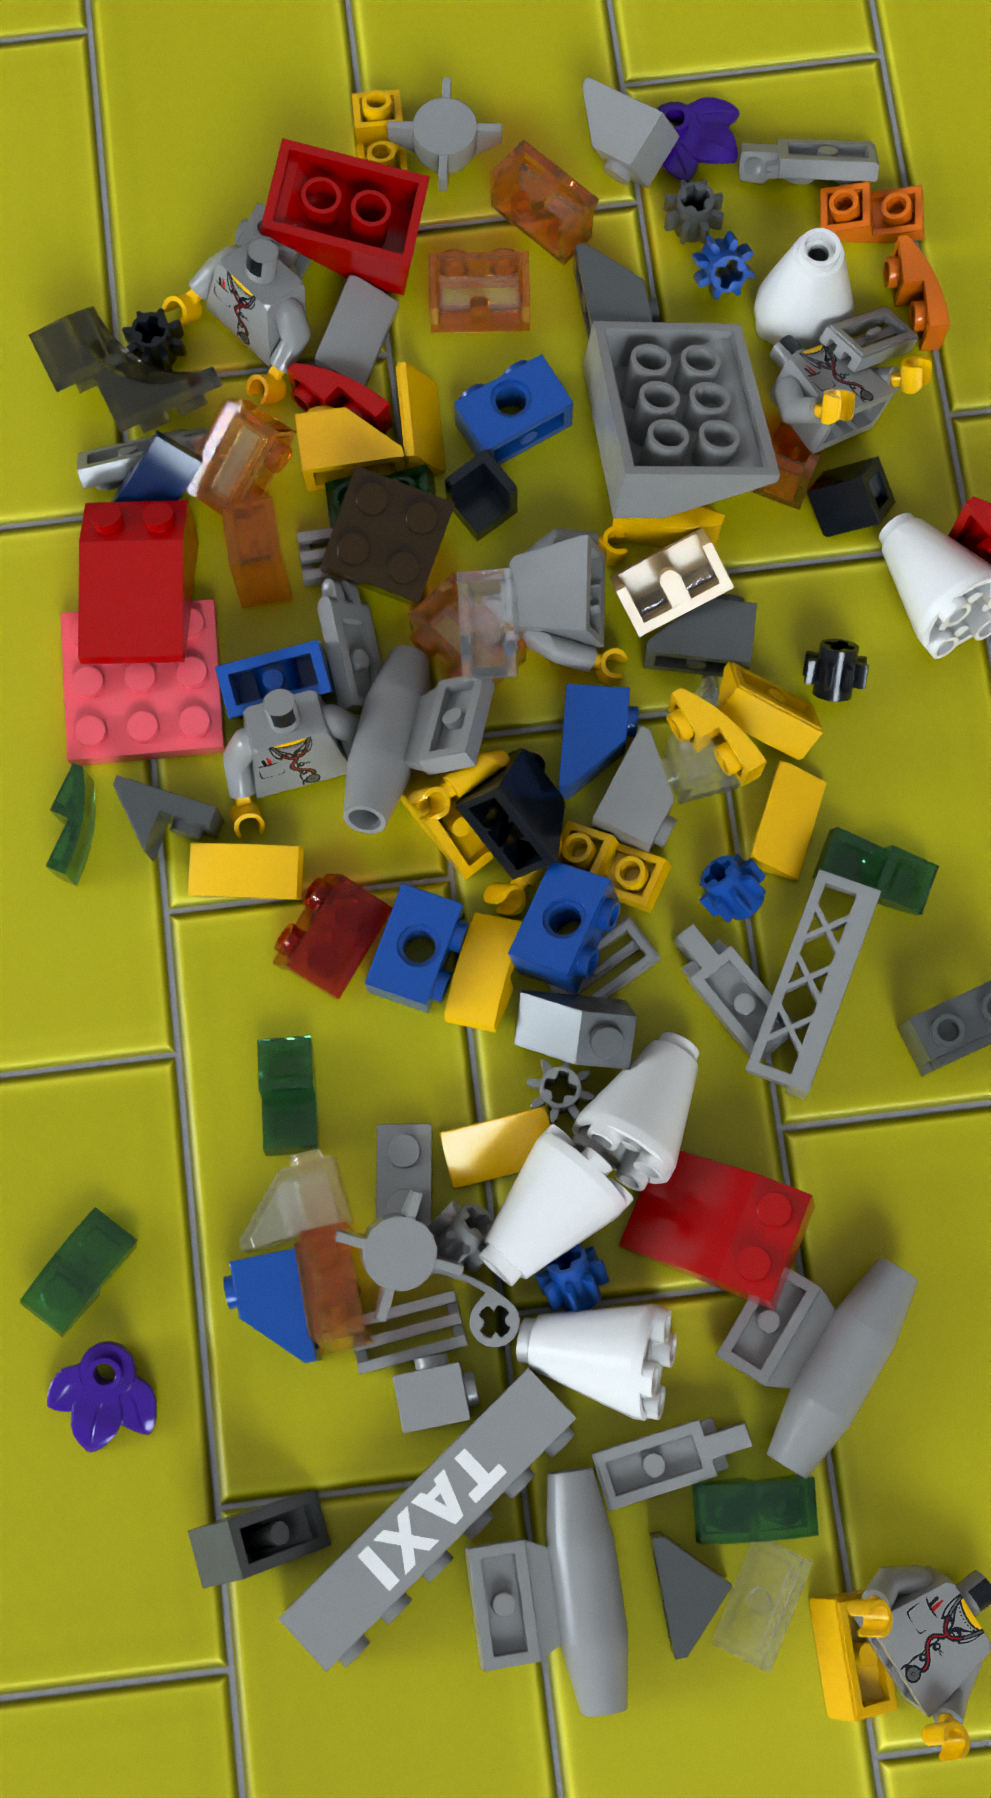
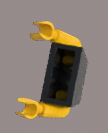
M519 748L508 754L500 749L481 752L478 754L476 766L450 771L443 777L444 784L440 787L416 789L408 798L409 804L419 803L429 798L431 802L430 810L419 818L420 821L445 817L450 810V799L452 797L458 799L455 805L457 810L512 878L510 884L501 882L491 883L486 888L483 896L486 903L499 904L502 902L497 908L496 913L508 916L517 915L524 910L526 905L524 890L528 886L532 889L545 875L548 866L557 863L563 850L561 836L565 810L563 796L544 772L546 768L544 759L539 754L529 752L524 748Z

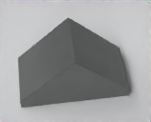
M661 1531L651 1532L649 1536L671 1651L675 1660L687 1658L732 1588V1584L727 1578Z

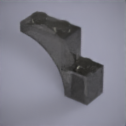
M94 306L64 316L29 334L56 392L76 385L81 394L98 386L120 432L138 424L143 433L171 421L167 413L168 410L176 407L180 416H183L208 404L204 394L222 386L213 366L194 372H175L158 368L136 357L107 329Z

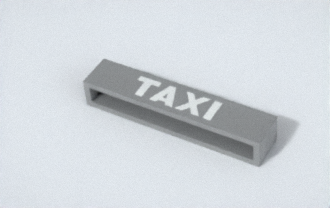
M527 1367L279 1617V1620L326 1672L338 1660L346 1668L371 1642L364 1633L379 1618L387 1625L390 1624L412 1601V1598L406 1591L421 1576L430 1583L451 1562L454 1557L447 1549L462 1534L471 1541L494 1518V1515L488 1509L503 1492L510 1499L514 1498L535 1476L529 1466L544 1451L553 1458L574 1437L576 1433L569 1425L576 1419L575 1415Z

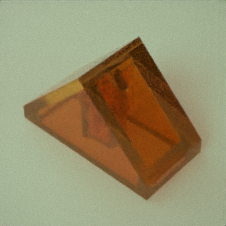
M781 422L771 440L780 472L779 480L777 483L754 489L753 493L800 510L825 449L813 454L793 428Z
M273 496L221 505L229 567L241 607L246 608L291 600L293 597Z

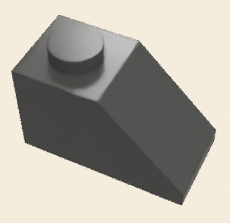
M575 244L574 274L588 341L593 321L660 322L656 298L648 299L644 279L588 244Z
M721 594L681 615L647 641L643 668L723 677L724 667L728 662H734L749 670L752 660L757 603L745 602L744 598L737 595Z
M520 990L513 1042L514 1045L575 1065L630 1070L637 1015L627 1000Z
M316 1489L249 1509L188 1531L202 1588L243 1580L331 1545Z

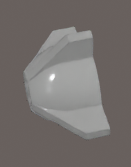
M442 78V98L432 99L423 104L415 114L413 121H388L389 141L415 153L423 165L438 173L439 191L448 190L450 174H455L464 169L474 156L502 143V124L476 123L475 115L469 106L458 99L452 98L451 78Z
M410 1189L400 1213L393 1212L378 1217L367 1227L364 1234L336 1229L334 1240L336 1242L360 1248L364 1269L375 1283L380 1285L374 1317L382 1322L387 1320L395 1291H407L419 1287L430 1277L434 1268L462 1276L464 1270L462 1263L437 1255V1246L433 1234L424 1223L416 1218L423 1195L420 1191Z

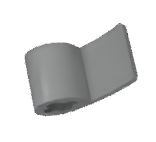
M433 1269L431 1274L443 1275L463 1281L485 1292L472 1309L469 1320L471 1332L478 1342L487 1347L497 1348L507 1345L515 1338L519 1330L520 1318L516 1307L511 1301L492 1287L463 1273L460 1276ZM498 1306H502L509 1312L505 1322L510 1329L503 1337L495 1332L492 1338H490L481 1331L486 1322L480 1315L487 1307H490L495 1312Z

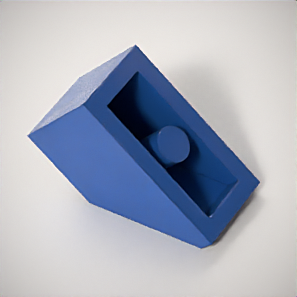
M566 684L559 792L564 800H569L621 757L624 754L627 737L635 738L639 706H629L630 688Z
M293 1248L229 1262L231 1275L224 1276L223 1279L229 1309L237 1308L241 1320L304 1363L322 1360L302 1250Z

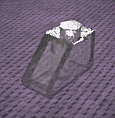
M511 568L457 572L462 679L469 681L518 677L520 643L517 584Z
M714 676L703 678L695 695L716 707L719 691ZM672 732L667 741L664 753L665 759H662L661 762L670 788L675 791L678 804L739 788L740 782L735 774L729 777L719 766L713 753V749L716 747L714 743L695 753L688 740L681 743Z
M321 1149L306 1151L290 1157L291 1166L277 1171L239 1239L242 1252L250 1254L354 1222L338 1161L332 1154L323 1157Z

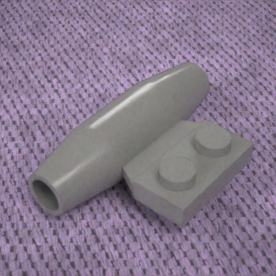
M408 645L397 646L390 651L366 695L347 761L343 818L349 827L366 834H375L383 831L410 780L412 769L426 772L427 775H433L476 766L495 687L494 682L486 671L441 680L436 688L428 692L429 659L427 655L420 649Z
M878 1258L837 1309H835L820 1286L791 1269L775 1311L750 1300L746 1302L718 1350L716 1357L763 1386L790 1389L766 1455L804 1479H807L846 1432L897 1343L918 1284V1280L913 1275L883 1258Z
M593 1467L550 1472L547 1474L546 1547L522 1538L464 1547L480 1669L485 1672L541 1662L544 1657L561 1646L581 1715L595 1717L619 1713L626 1710L628 1705V1628L613 1531Z

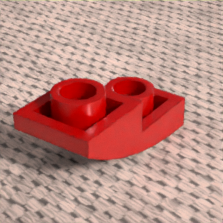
M293 363L287 369L292 388L290 395L304 412L317 406L346 407L383 434L393 426L390 403L361 383L334 371L308 364Z

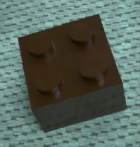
M356 465L320 564L321 572L418 607L455 503Z

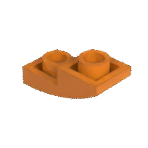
M870 181L820 188V228L833 231L840 241L896 243L898 236L908 235L913 241L925 240L923 187L918 185L872 192Z
M908 235L898 236L891 257H885L884 285L886 288H892L895 307L909 306V326L914 332H918L920 351L940 350L950 326L943 292L933 269L919 247Z

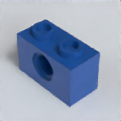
M542 354L530 361L520 360L515 362L504 371L501 377L486 385L476 384L468 388L461 394L459 400L454 402L456 426L474 455L477 456L486 449L498 465L507 462L572 426L573 401ZM508 405H515L520 407L522 411L509 415L501 412L500 409Z
M319 640L215 667L229 719L243 718V711L247 707L263 703L265 696L275 689H285L292 694L315 690L318 691L321 697L335 694L324 643Z
M558 861L548 866L508 952L519 974L577 994L583 979H590L597 967L599 960L598 945L604 932H610L614 928L620 914L621 904L611 880ZM568 922L580 923L575 932L569 935L558 934L559 929Z
M402 883L364 983L368 992L428 1014L433 1000L442 1003L452 976V972L445 970L451 951L460 953L470 926L469 922L463 920V904ZM426 939L435 945V952L427 961L414 962L406 956L408 945L414 940Z

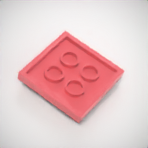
M214 599L192 601L185 662L80 664L78 659V612L60 613L67 761L72 767L224 753L226 748L224 705L215 670L216 666L221 665L218 612Z

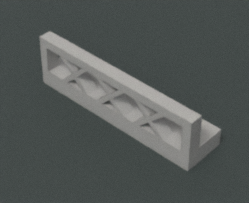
M819 869L745 1072L787 1087L786 1094L806 1101L876 909L881 890ZM827 887L855 897L850 914L828 924L819 906L824 888ZM815 915L820 928L809 932ZM845 926L838 944L833 931ZM825 935L834 953L832 963L809 973L800 954L803 945ZM797 964L803 977L790 982ZM827 976L822 991L819 993L814 981ZM807 985L816 1003L814 1013L791 1024L782 1005L785 994ZM779 1015L784 1028L771 1033ZM808 1026L803 1043L801 1044L795 1031ZM786 1035H789L798 1054L791 1074L760 1063L767 1044Z

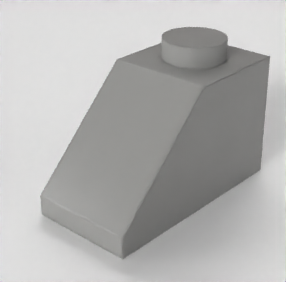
M587 77L582 85L592 147L605 162L602 168L603 171L623 185H627L632 180L648 188L680 136L663 112Z
M643 726L638 730L593 816L591 827L614 835L621 844L648 853L651 852L654 844L664 848L677 822V819L669 816L675 799L651 730Z

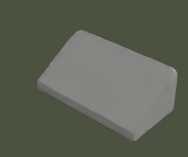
M349 274L315 355V365L342 374L366 386L398 310L399 302L360 277Z

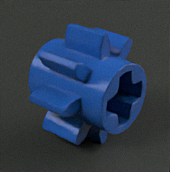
M728 231L724 239H713L708 234L706 236L707 244L702 248L701 253H692L691 257L696 265L703 268L697 271L693 278L699 288L709 284V291L714 299L718 300L722 292H734L739 296L741 294L740 287L744 284L746 278L755 277L754 271L745 263V261L752 258L754 253L747 243L738 246V239L732 231Z
M735 854L733 858L731 856H721L713 860L701 875L699 885L706 893L701 896L699 901L713 917L720 914L726 922H730L732 918L735 920L746 919L757 912L763 903L766 891L759 883L764 880L766 875L752 859L745 862L739 854Z
M579 1244L546 1266V1271L536 1274V1279L543 1296H547L553 1310L561 1306L566 1311L574 1312L591 1309L602 1299L599 1286L610 1282L604 1262L598 1259L594 1247L590 1246L584 1250Z

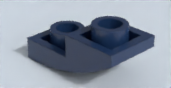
M156 430L134 469L131 467L111 502L179 500L202 465V457Z

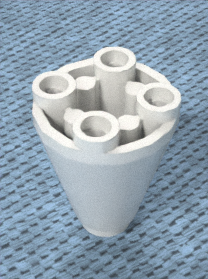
M814 228L800 236L760 284L753 309L756 320L755 330L760 338L775 346L783 337L791 335L805 350L822 344L819 339L826 326L853 316L854 302L845 253L839 237L833 231L826 228Z
M903 513L890 520L879 534L882 554L916 637L934 659L942 658L949 654L956 646L972 637L979 641L990 636L991 564L924 519L915 518L911 513Z
M664 1032L658 1040L651 1041L631 1061L630 1070L623 1069L580 1112L572 1127L574 1133L572 1140L576 1145L575 1149L580 1153L586 1147L595 1150L610 1164L612 1169L616 1170V1179L633 1190L644 1191L648 1183H667L676 1168L699 1068L697 1059L700 1052L698 1048L683 1036L671 1032Z
M551 1124L536 1140L484 1240L486 1248L479 1254L480 1259L485 1265L510 1286H513L520 1277L523 1279L529 1278L618 1218L633 1201L632 1195L621 1184L612 1178H607V1175L612 1171V1167L600 1154L590 1147H586L580 1153L575 1149L576 1145L573 1140L554 1124Z
M655 1304L579 1310V1312L544 1313L538 1315L536 1319L529 1317L523 1319L517 1338L516 1357L518 1362L529 1364V1368L532 1371L630 1418L645 1421L647 1418L660 1420L666 1395L665 1386L660 1385L663 1367L672 1368L674 1364L677 1334L670 1333L671 1310L664 1309L663 1306Z

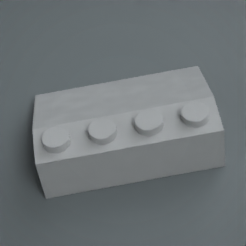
M593 321L582 368L613 518H666L778 482L780 472L741 324Z

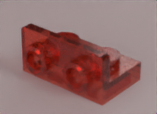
M326 874L323 879L320 877L316 878L305 892L302 904L306 907L296 924H288L278 937L274 947L278 954L273 960V964L280 969L292 972L330 997L340 999L393 907L342 874Z

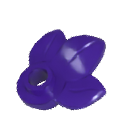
M704 97L688 105L680 102H668L657 108V110L665 114L669 122L681 124L673 126L680 137L662 165L666 172L680 181L684 179L689 183L697 170L698 163L730 164L737 161V144L729 127L736 122L740 113L733 104L714 97Z
M103 1341L93 1345L84 1354L80 1363L62 1368L51 1381L48 1390L47 1406L56 1411H72L71 1427L73 1435L78 1443L88 1452H95L106 1446L117 1434L120 1425L135 1432L149 1435L156 1424L157 1399L154 1389L148 1382L136 1375V1362L132 1353L125 1346L117 1342ZM102 1363L111 1365L115 1370V1378L105 1379L101 1377L98 1372V1365Z

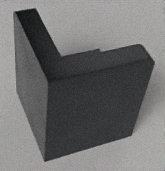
M486 449L445 479L446 500L455 503L453 508L454 514L477 541L518 512L516 485Z
M879 456L826 470L807 491L822 533L826 537L878 525L896 503Z

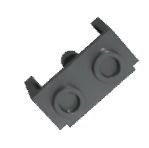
M991 981L907 1019L897 1028L921 1077L991 1045Z

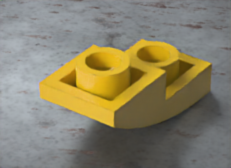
M400 89L352 93L358 158L408 171L406 149L389 141L387 129L388 121H403Z
M707 504L666 518H613L612 527L617 526L625 531L626 537L624 541L665 548L703 528L712 544L716 545L721 534L725 515L718 513L713 506Z
M683 688L672 692L668 706L670 713L666 715V719L673 734L681 743L688 740L695 753L714 743L716 747L713 749V753L719 766L727 776L730 777L735 774L742 787L761 776L767 760L739 726L714 705Z
M567 821L561 834L563 850L557 861L609 878L621 903L651 913L672 867L666 858L621 844L614 835Z
M190 843L188 896L259 900H302L304 847L263 844Z
M474 913L453 974L444 1013L446 1022L496 1033L514 989L511 974L515 966L508 952L523 921Z

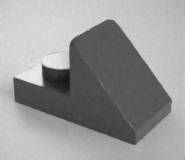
M116 775L113 786L144 852L152 861L157 856L168 824L171 825V832L190 840L200 841L202 835L218 839L224 819L217 807Z

